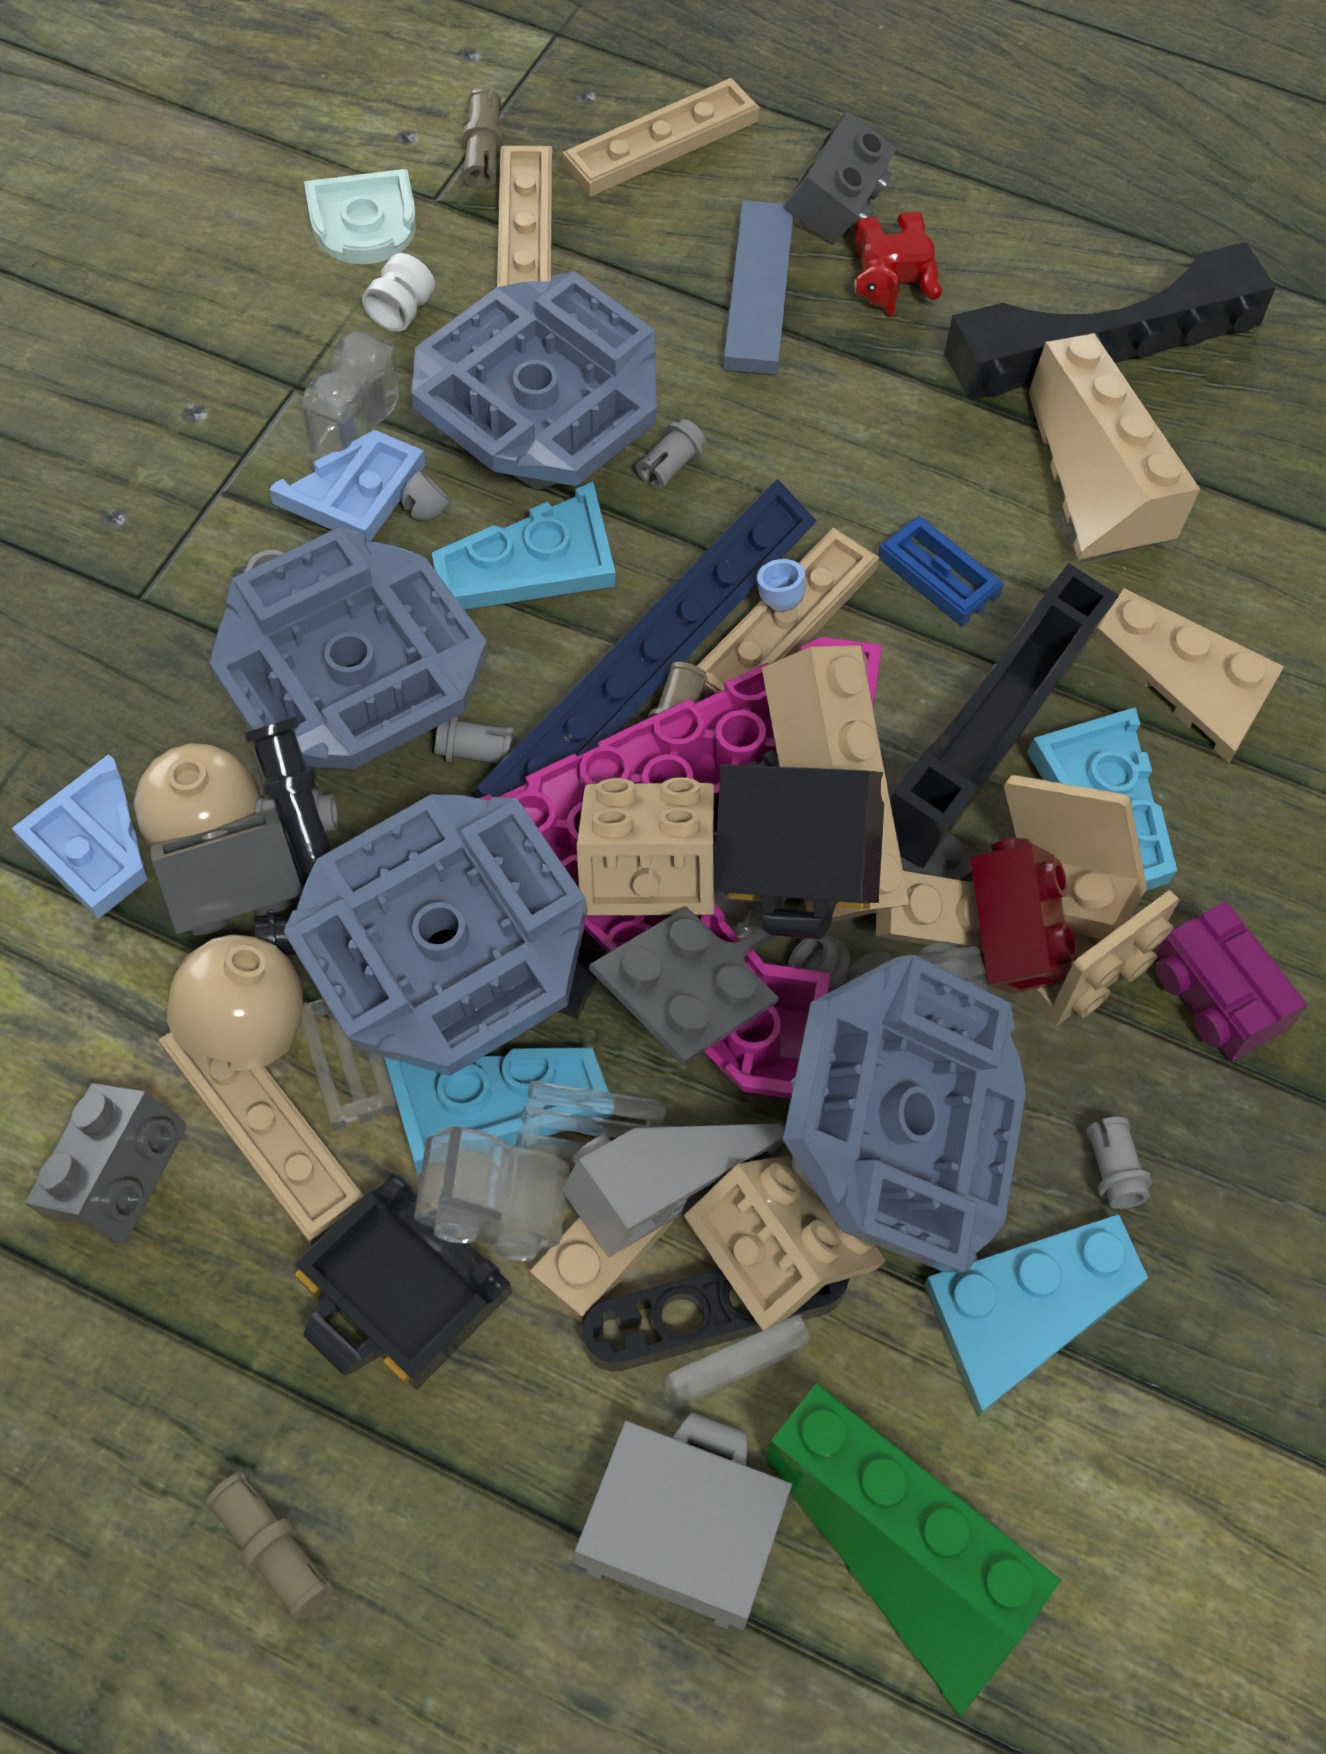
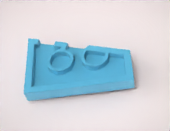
M1136 707L1033 738L1027 754L1043 780L1106 790L1130 797L1147 884L1146 891L1168 884L1177 872V867L1162 808L1154 803L1148 780L1152 772L1148 753L1141 752L1136 733L1140 726Z
M593 1048L512 1049L506 1056H483L451 1076L384 1057L417 1175L614 1116L613 1103Z
M1118 1214L975 1261L966 1272H942L929 1276L924 1286L977 1417H979L1023 1379H1027L1043 1366L1048 1359L1074 1338L1083 1334L1139 1289L1148 1277Z

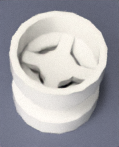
M404 253L394 254L381 270V278L373 280L363 293L362 304L368 315L380 326L396 332L406 330L417 315V307L424 305L434 292V277L427 266L417 258Z

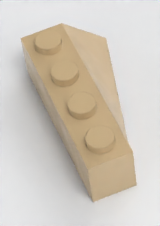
M1094 333L1045 342L1028 393L1043 443L1050 445L1053 456L1050 467L1054 480L1060 481L1065 495L1062 507L1067 523H1073L1077 537L1074 547L1078 560L1178 538L1200 491L1197 483Z
M861 645L809 647L762 667L780 767L884 772L868 686V660ZM885 772L881 780V797L885 805L879 903H870V909L839 908L837 901L832 921L861 917L909 905ZM804 899L806 911L814 912V900Z

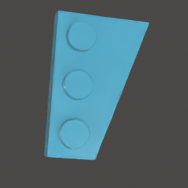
M594 482L575 489V497L553 507L547 501L529 509L528 518L510 526L501 528L493 525L432 552L435 571L464 610L616 586V572Z

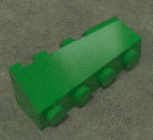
M816 1383L771 1440L765 1461L778 1479L792 1484L790 1495L823 1539H828L850 1569L849 1574L867 1597L870 1595L897 1631L899 1640L916 1662L919 1660L943 1692L941 1696L956 1716L960 1718L1017 1646L1062 1580Z

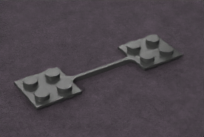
M896 782L887 787L889 799L898 787ZM951 832L924 869L900 853L903 871L961 881L972 874L970 857L976 856ZM803 902L791 910L806 911L805 903ZM687 907L594 961L589 967V970L682 1065H685L777 1004L779 997L749 969L744 960V956L776 936L770 935L764 926L742 941L727 942L718 938Z

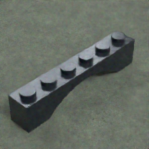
M1247 242L1198 254L1188 270L1168 288L1147 300L1121 309L1092 314H1055L999 303L952 315L944 354L969 401L990 395L998 396L1010 390L1032 384L1045 342L1094 333L1114 363L1138 357H1149L1161 351L1188 344L1196 345L1207 339L1234 332H1246L1254 327L1261 326L1276 286Z
M1068 563L965 706L938 739L924 751L892 793L890 804L899 852L924 869L1089 643L1119 597L1118 594L1072 564Z

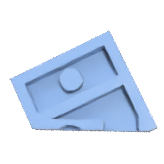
M373 430L352 441L345 450L332 452L313 462L314 473L291 485H288L284 479L274 483L269 489L272 503L331 530L341 526L363 534L366 540L371 541L401 500L402 490L406 483L418 470L422 471L425 467L424 450Z
M109 754L12 828L17 840L97 919L101 918L148 880L121 775L115 760Z

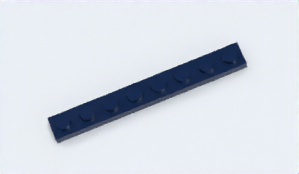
M779 479L773 482L487 774L470 794L474 798H481L488 794H491L492 797H499L526 784V776L574 753L578 757L597 748L598 742L614 735L667 680L670 673V665L673 662H684L758 584L757 574L760 568L770 561L781 559L817 520Z

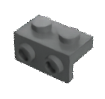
M91 1083L85 1096L75 1106L72 1119L51 1157L42 1165L38 1173L37 1182L24 1204L42 1216L87 1225L110 1242L124 1244L186 1129L185 1122L146 1091Z

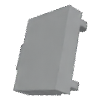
M693 1412L687 1417L672 1438L625 1421L577 1544L573 1564L587 1569V1575L601 1580L602 1576L608 1577L715 1619L714 1625L728 1630L730 1625L744 1631L792 1484L747 1467V1432ZM688 1442L691 1443V1444L697 1445V1446H699V1447L705 1448V1449H707V1450H710V1451H712V1452L718 1453V1454H720V1455L726 1456V1457H728V1458H731L732 1460H728V1459H726V1458L720 1457V1456H718V1455H715V1454H712V1453H710V1452H707V1451H704V1450H702V1449H699V1448H696V1447H694V1446H691V1445L688 1444Z

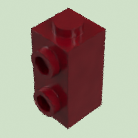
M1026 838L998 841L991 845L992 852L970 857L988 985L1014 994L1063 984L1071 969V962L1077 959L1078 947L1071 925L1065 922L1061 898L1067 896L1068 883L1060 860L1048 851L1030 843V840Z

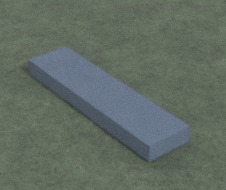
M742 201L723 370L777 375L793 215L783 208L785 204Z

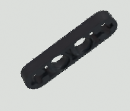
M720 1269L609 1299L594 1306L586 1315L583 1324V1348L588 1359L598 1368L610 1372L623 1371L763 1332L753 1316L740 1314L734 1309L730 1302V1291L733 1287ZM849 1278L828 1284L825 1295H817V1293L813 1295L779 1327L822 1316L835 1310L844 1298ZM685 1299L699 1307L703 1321L696 1331L690 1334L679 1335L673 1333L665 1326L662 1320L663 1310L669 1303L675 1300ZM651 1309V1330L657 1343L646 1344V1330L626 1336L625 1349L618 1352L612 1351L609 1342H596L595 1338L600 1337L604 1333V1322L616 1320L620 1330L631 1329L642 1325V1315L639 1310Z

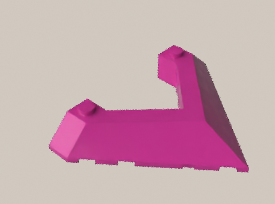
M820 637L800 647V651L809 647L861 645L868 660V686L874 712L882 644ZM765 663L725 682V690L697 703H694L692 699L684 701L598 742V747L578 757L574 753L525 777L526 784L499 797L517 798L579 888L577 840L586 785L598 784L610 778H623L632 781L634 784L663 783L666 780L679 777L691 778L699 783H711L714 785L715 806V804L719 803L721 764L748 765L754 760L758 764L763 761V754L773 749L777 754L762 667L769 664ZM488 794L479 799L491 800L492 795ZM715 816L713 834L717 832V819ZM715 902L714 915H696L718 938L727 942L741 941L725 922V914ZM587 915L584 929L609 953L672 915ZM752 951L744 956L746 965L779 997L777 1004L704 1052L743 1092L791 1099L793 1088L790 1081L796 1077L810 1004L829 993L831 973L766 964L755 951Z

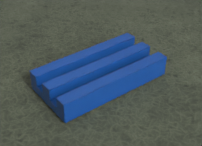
M920 515L879 547L878 557L881 562L961 627L970 621L973 612L976 614L980 613L985 608L989 599L994 601L1001 595L1004 585L1001 580ZM914 537L935 555L932 557L911 539ZM951 568L977 588V590L974 591L951 572Z

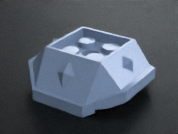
M575 271L553 275L551 281H525L496 287L415 347L414 375L411 389L413 409L493 472L513 475L536 490L558 483L578 486L656 423L655 330Z
M340 526L232 578L226 599L227 609L217 632L209 664L213 677L249 731L297 716L300 726L295 730V734L306 767L327 770L335 768L356 769L397 747H402L406 742L464 713L488 656L487 640L425 556L394 545L368 541L365 539V535ZM357 664L356 666H353V667H345V666H348V665Z
M431 794L317 858L305 883L297 910H293L283 932L353 1048L451 1076L568 1006L588 908L586 898L517 798L492 797L491 800H484L468 796ZM441 930H454L457 932L446 943H428L429 939Z
M914 954L893 958L811 1002L796 1077L790 1081L793 1092L783 1141L793 1155L792 1170L821 1198L842 1232L943 1272H966L977 1259L976 1253L987 1245L1005 1224L1026 1088L1021 1059L1010 1035L1015 1030L1011 1003Z

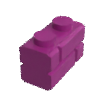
M1226 901L1203 913L1199 918H1194L1173 929L1162 941L1156 952L1155 970L1161 985L1171 995H1181L1195 1014V1027L1203 1041L1212 1048L1220 1047L1232 1062L1253 1051L1260 1044H1265L1286 1032L1294 1025L1308 1006Z

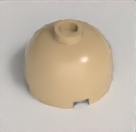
M190 743L171 748L152 761L138 781L134 798V811L143 842L150 850L151 845L205 832L232 821L254 815L256 800L261 798L256 779L236 755L213 745Z
M233 934L214 938L188 954L177 970L170 986L166 1021L175 1042L193 1059L207 1064L208 1057L217 1061L230 1062L229 1070L247 1071L267 1066L287 1053L294 1041L295 1034L302 1021L303 984L291 960L275 945L253 936Z

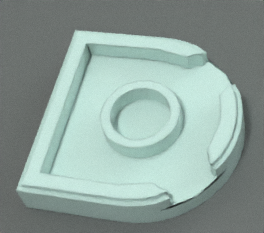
M407 169L304 181L313 237L322 251L332 258L351 264L379 263L390 259L394 254L401 253L413 240L417 223Z

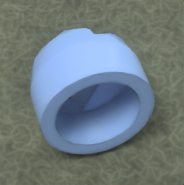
M777 559L766 563L758 571L759 595L766 605L771 606L773 610L780 612L795 609L803 600L806 590L805 572L799 563L789 559Z

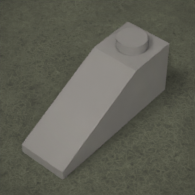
M781 1123L634 1128L612 1141L607 1135H601L584 1145L573 1156L572 1160L576 1165L561 1190L608 1258L689 1211L738 1163L772 1158L784 1142L785 1128Z

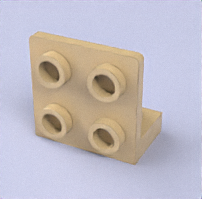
M1011 775L1004 785V790L1016 838L1029 839L1030 843L1048 851L1060 860L1068 883L1067 896L1061 898L1065 922L1071 925L1075 934L1103 940L1132 917L1147 889L1130 797L1106 790Z
M684 777L672 778L663 783L634 784L627 779L610 778L598 784H588L585 786L577 840L579 889L586 898L587 915H673L685 907L695 915H714L713 784L699 783L694 779Z
M1168 890L1103 940L1075 934L1078 956L1075 961L1071 962L1072 966L1064 983L1024 992L1056 1026L1075 1012L1081 1018L1088 1016L1110 995L1111 991L1108 989L1110 985L1122 976L1128 982H1132L1154 963L1157 955L1152 950L1173 930V925L1169 922V919L1180 899L1171 890Z
M793 1155L738 1163L684 1215L763 1332L779 1327L823 1286L873 1272L885 1262V1258L874 1244L840 1230L821 1198L792 1170Z

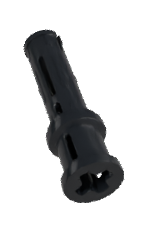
M296 716L242 733L241 736L244 743L252 745L263 778V782L258 786L261 796L265 795L266 801L273 800L297 874L304 889L317 858L332 850L311 787L316 786L314 779H317L314 769L306 767L295 734V730L300 726Z

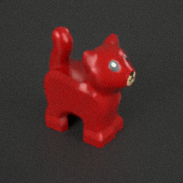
M919 211L900 213L897 221L902 231L898 234H885L876 216L859 218L856 222L853 235L855 239V252L857 257H861L863 271L854 280L855 293L870 305L882 308L888 317H892L894 314L900 283L920 282L922 293L931 301L939 299L942 295V287L938 283L939 273L935 259V246L925 232L924 220Z

